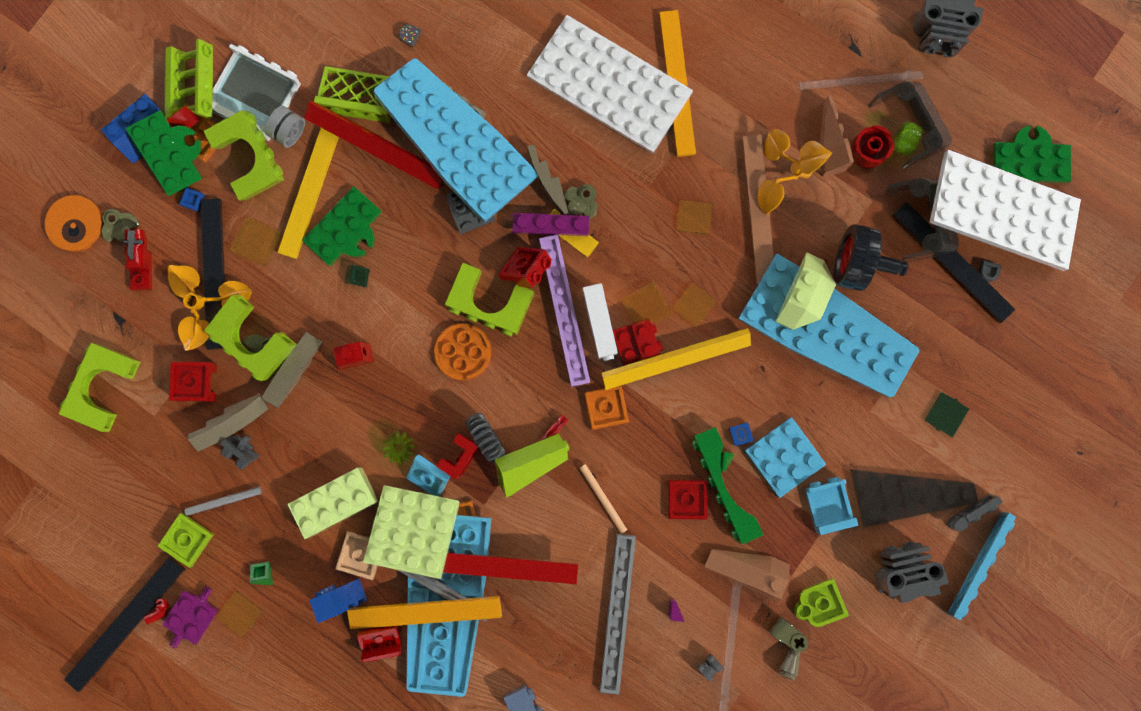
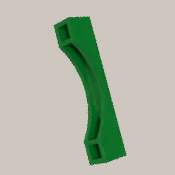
M713 427L692 436L694 439L691 441L693 448L696 452L699 451L702 457L699 459L703 470L707 469L709 473L707 477L711 488L715 487L717 494L715 498L719 506L723 505L725 510L723 513L724 519L733 528L731 534L734 541H738L739 544L743 545L763 536L756 517L739 507L725 487L720 466L724 444L717 428Z

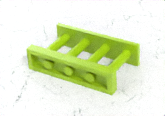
M196 39V50L189 52L181 51L172 46L166 47V118L170 117L174 111L185 106V97L195 95V105L187 107L197 115L208 119L212 118V44ZM196 58V68L185 70V61ZM196 76L195 86L185 89V79Z

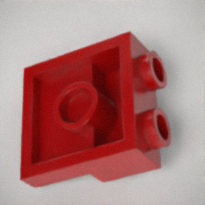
M517 247L498 273V276L501 280L515 281L519 287L533 288L536 283L541 281L543 272L550 268L552 259L545 249Z
M646 318L613 329L615 343L623 366L661 355L660 351H663L660 340L656 341L655 333H657L655 322H651L650 319Z

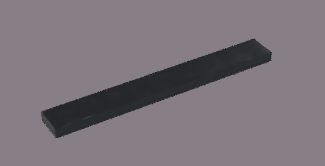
M220 198L201 200L205 298L221 297L218 289L225 283L222 200ZM222 300L205 302V320L210 323L220 311ZM210 338L206 341L207 350L223 349L219 343L212 341Z
M905 202L892 215L999 323H1002L1016 310L908 202Z
M172 556L169 557L64 680L77 692H81L144 619V616L156 605V601L162 598L186 569Z

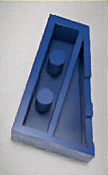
M359 578L339 587H335V585L326 587L314 593L315 597L309 600L317 623H320L349 610L350 607H355L367 601V597Z

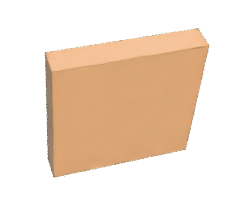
M347 531L336 570L374 580L378 566L363 562L370 537Z

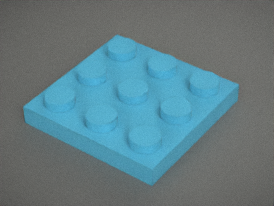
M792 417L744 450L778 498H781L826 465Z

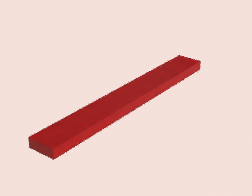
M312 100L308 103L304 119L436 189L440 187L442 178L429 162Z
M448 552L443 573L577 585L579 564Z

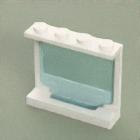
M230 44L229 48L233 51V55L213 88L212 113L226 119L241 110L250 111L256 117V125L259 130L263 132L266 140L269 141L271 138L264 132L268 118L279 106L283 105L288 108L301 83L297 79V75L292 71L287 70L285 72L276 63L271 62L269 64L262 56L256 53L254 55L248 53L249 51L243 46L238 45L236 47Z

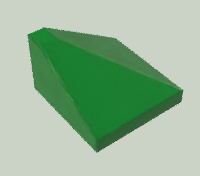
M721 453V471H726L734 458V453Z
M270 562L250 565V584L273 585Z

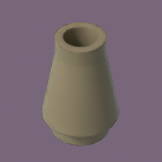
M789 649L779 668L781 670L780 676L795 681L799 671L800 652Z

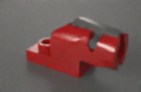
M135 229V231L125 230V269L130 271V290H152V253L147 251L145 231L141 229Z

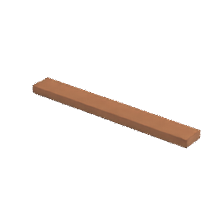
M750 135L742 137L756 285H758L773 260L774 254L770 214H764L758 203V190L766 180L762 136Z

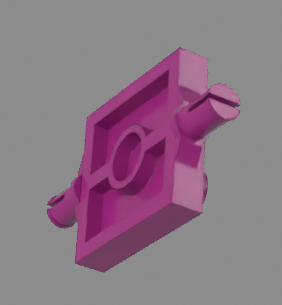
M205 586L200 596L194 595L187 590L182 592L162 624L175 634L169 643L170 646L177 648L182 639H186L195 645L199 643L219 611L218 608L211 605L207 600L213 591L212 588L209 589L208 586Z

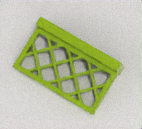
M325 66L318 95L315 96L314 102L342 116L391 123L392 117L383 106H379L378 100L370 93L390 76ZM329 73L337 74L339 77L332 82H329L327 79ZM350 76L357 79V81L350 85L345 81ZM368 79L375 82L369 88H366L363 84ZM342 81L346 87L337 92L333 86ZM361 85L364 91L355 95L351 89ZM330 88L335 93L331 97H323L324 92ZM349 91L353 97L349 100H343L340 96ZM368 94L371 101L361 103L359 99Z

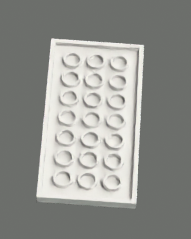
M566 15L527 74V78L652 154L693 93V90L568 15Z
M947 150L944 152L930 223L1065 271L1069 269L1081 199Z

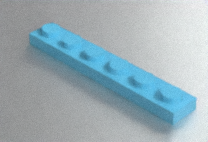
M1001 512L947 613L948 615L958 620L967 615L969 611L968 606L971 600L976 598L979 585L987 578L986 572L995 563L996 554L1004 546L1007 533L1013 529L1016 516L1011 513Z

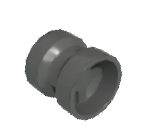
M711 653L706 657V661L700 662L696 666L709 682L717 672L720 673L724 669Z

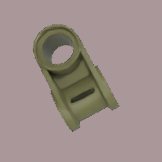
M781 616L769 631L776 639L785 643L796 652H803L808 647V639ZM796 638L798 640L800 639L802 641V644H796L794 640Z

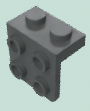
M454 192L446 195L460 234L496 221L494 216H492L486 223H483Z

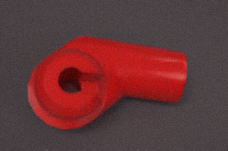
M158 599L155 603L154 612L144 616L147 625L166 616L169 608V602L166 599Z

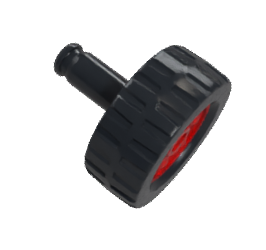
M852 224L845 231L836 254L833 274L834 281L837 286L863 291L870 284L876 270L905 276L909 265L907 261L902 262L898 259L880 255L882 238L881 233L877 229Z

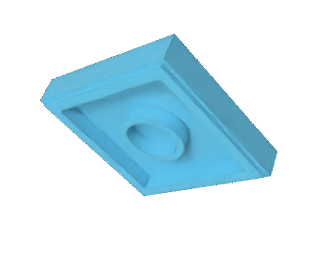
M418 454L406 478L430 495L440 497L450 475Z

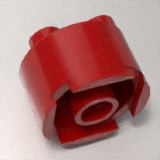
M878 125L863 129L851 144L853 160L859 166L867 169H875L891 156L894 150V141L891 138V133L886 128Z

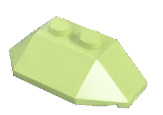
M809 253L805 254L775 321L776 323L794 330L821 320L836 286L824 260Z

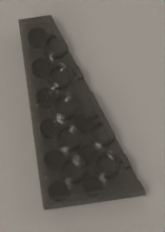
M850 469L864 527L978 503L974 483Z

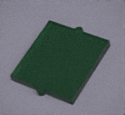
M941 392L924 421L934 426L937 431H942L948 436L953 437L968 413L969 408L959 403L958 399H953Z

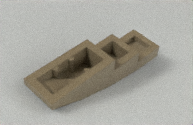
M535 144L527 146L532 166L538 174L542 188L562 215H568L559 177L551 178L547 160L539 162Z
M306 332L284 361L261 399L278 409L301 380V375L311 364L313 356L323 345V342Z
M258 394L224 408L223 415L206 421V427L188 434V440L197 451L203 450L236 433L269 409L268 405L261 399V395Z

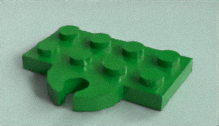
M161 110L125 128L168 196L203 178L193 163L202 150L201 139L196 140L192 146L185 142L187 135L197 133L194 129L182 125L171 127Z
M1029 125L1016 133L1012 143L995 142L993 144V167L1033 182H1071V145L1052 144L1051 136L1041 126L1037 125L1034 127L1035 140L1030 139L1028 136V132L1031 129Z
M353 186L302 241L330 267L343 253L353 258L363 257L367 253L364 250L358 249V244L360 241L365 240L367 245L373 249L375 235L370 225L381 215L382 211Z

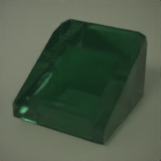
M348 265L344 284L366 288L370 269Z

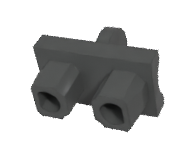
M231 435L220 443L223 446L220 454L225 458H231L233 455L238 457L235 464L240 469L246 468L260 456L252 450L254 446L249 443L251 441L249 435H246L244 438L239 435L236 437Z

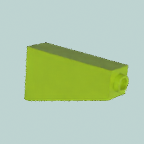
M557 434L494 459L498 482L506 498L568 460L567 451H569L567 441L562 440L560 435Z

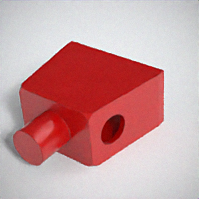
M355 342L333 348L338 370L374 362L369 343Z

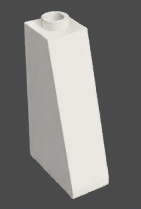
M602 283L583 287L582 294L598 359H603V361L613 360L618 352Z

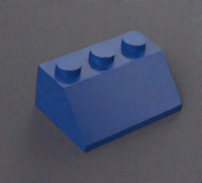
M144 94L103 127L101 131L134 164L143 156L125 128L161 109L148 95Z

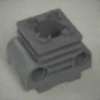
M925 0L922 8L915 13L913 22L914 32L922 36L919 42L921 45L918 50L924 51L927 54L937 53L942 54L944 57H955L968 43V36L980 25L983 8L975 7V0Z
M910 541L903 543V547L895 548V545L884 548L885 551L879 552L880 556L886 558L882 559L881 563L888 566L882 567L876 572L875 577L879 593L887 592L891 599H897L899 602L905 603L920 596L941 594L939 586L949 584L944 566L938 562L927 560L932 558L931 554L924 553L930 550L929 546Z

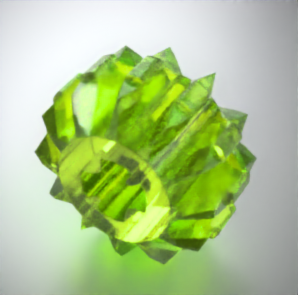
M907 121L902 124L894 139V150L902 155L908 156L912 154L922 138L923 129L913 122Z
M396 431L395 438L392 434H389L388 438L390 441L383 440L387 447H382V451H388L384 458L391 456L390 463H394L397 460V464H402V458L405 462L409 461L407 454L409 456L414 455L409 449H414L415 445H409L413 439L411 437L406 439L407 433H403L400 437V432ZM396 444H402L401 452L394 450V448H397L395 447Z

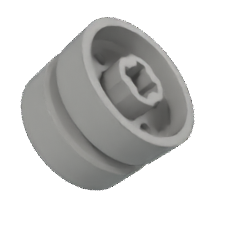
M282 105L276 108L270 115L264 132L268 137L276 140L285 148H289L300 138L305 128V119Z

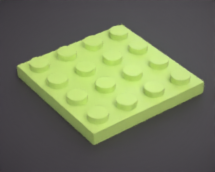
M384 485L363 562L441 579L460 502L458 500Z

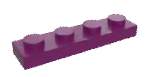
M513 213V233L589 236V216Z

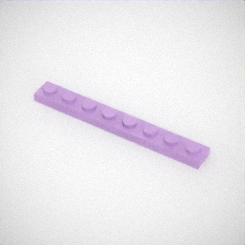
M558 234L539 238L541 249H545L552 259L549 269H546L571 387L588 384L590 379Z

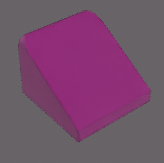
M671 598L668 618L671 621L685 622L676 600Z

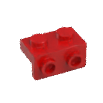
M397 626L378 627L357 633L362 651V663L374 662L383 658H393L401 654L402 642Z

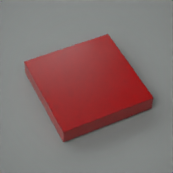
M668 480V519L708 520V481Z

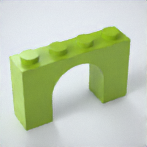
M241 110L204 130L212 149H222L239 139H244L254 150L255 164L252 170L245 176L230 183L239 201L248 200L284 181L283 171L276 164L274 153L265 142V135L256 125V117L250 111Z
M462 263L445 303L446 307L449 308L448 311L455 315H459V313L467 315L466 319L477 322V320L482 321L484 326L494 330L495 327L502 329L501 333L512 337V334L517 336L534 296V291L525 287H519L516 284L505 308L496 313L482 312L475 306L473 300L474 291L482 272L478 268Z
M231 295L204 331L209 334V338L212 341L219 343L223 347L224 352L234 356L240 366L252 372L251 375L256 380H269L297 344L285 333L279 332L275 333L258 353L248 351L240 341L239 330L243 321L254 309V306L242 295Z
M91 343L84 352L85 357L82 363L77 367L76 377L68 387L69 392L66 399L60 405L61 410L59 414L98 431L110 432L117 414L100 408L92 402L89 396L90 382L97 374L103 371H110L122 377L133 379L140 361L99 344Z

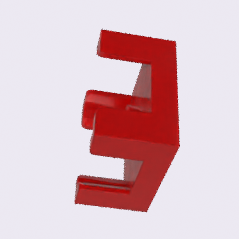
M171 362L169 401L216 402V393L211 392L212 373H217V364L210 362Z
M459 433L455 437L454 443L466 451L461 452L458 456L457 464L455 465L448 459H441L436 466L455 480L461 478L480 450L475 442Z

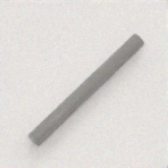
M259 486L188 507L184 511L186 516L262 494V489Z

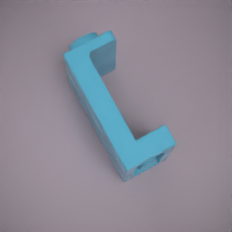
M833 477L828 479V483L813 482L809 484L808 488L804 489L816 534L823 535L859 526L857 518L853 517L845 488L846 479Z

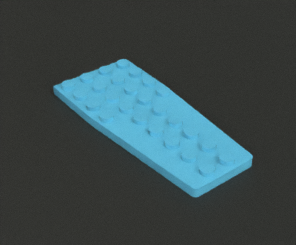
M414 58L374 89V96L442 180L483 223H486L538 178L536 170L492 125L418 59Z
M776 254L738 320L805 358L885 397H894L918 355L919 348L835 288L821 320L794 330L776 323L775 321L799 269L798 265Z
M457 515L448 552L488 556L492 518ZM443 573L441 579H436L468 599L481 598L484 595L486 576ZM408 577V603L447 600ZM479 620L407 625V690L419 693L465 696L468 689Z

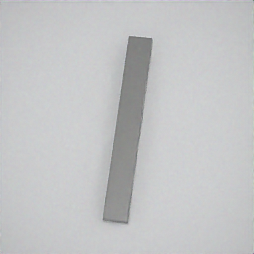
M616 534L600 681L601 693L619 695L636 540L634 535Z

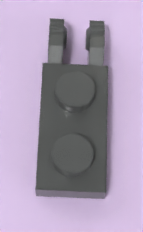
M989 494L953 516L952 519L950 518L948 525L951 529L961 532L963 529L968 528L970 522L973 523L980 520L981 516L986 512L995 511L998 505L1003 502L999 496Z

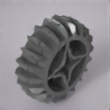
M482 413L474 414L466 420V426L488 462L494 463V459L506 455L503 445Z

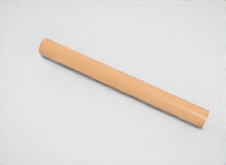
M583 465L579 469L622 534L627 530L626 526L587 465Z

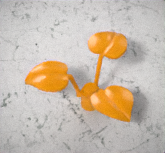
M779 129L771 130L764 143V155L771 161H776L782 156L792 162L790 170L793 176L779 178L774 182L767 179L761 184L758 190V203L763 213L768 215L782 202L784 188L779 182L792 179L797 180L798 177L809 178L814 171L826 162L832 152L816 141H809L800 149V160H794L784 153L790 147L788 135Z
M168 266V280L175 295L183 298L185 307L191 309V313L196 316V318L186 317L179 323L178 334L184 350L196 349L209 338V334L204 331L209 322L200 320V316L196 311L204 306V302L222 300L221 304L223 307L231 295H242L248 301L252 294L251 289L246 284L238 281H227L218 289L221 297L205 298L194 294V289L200 283V275L197 270L190 266Z

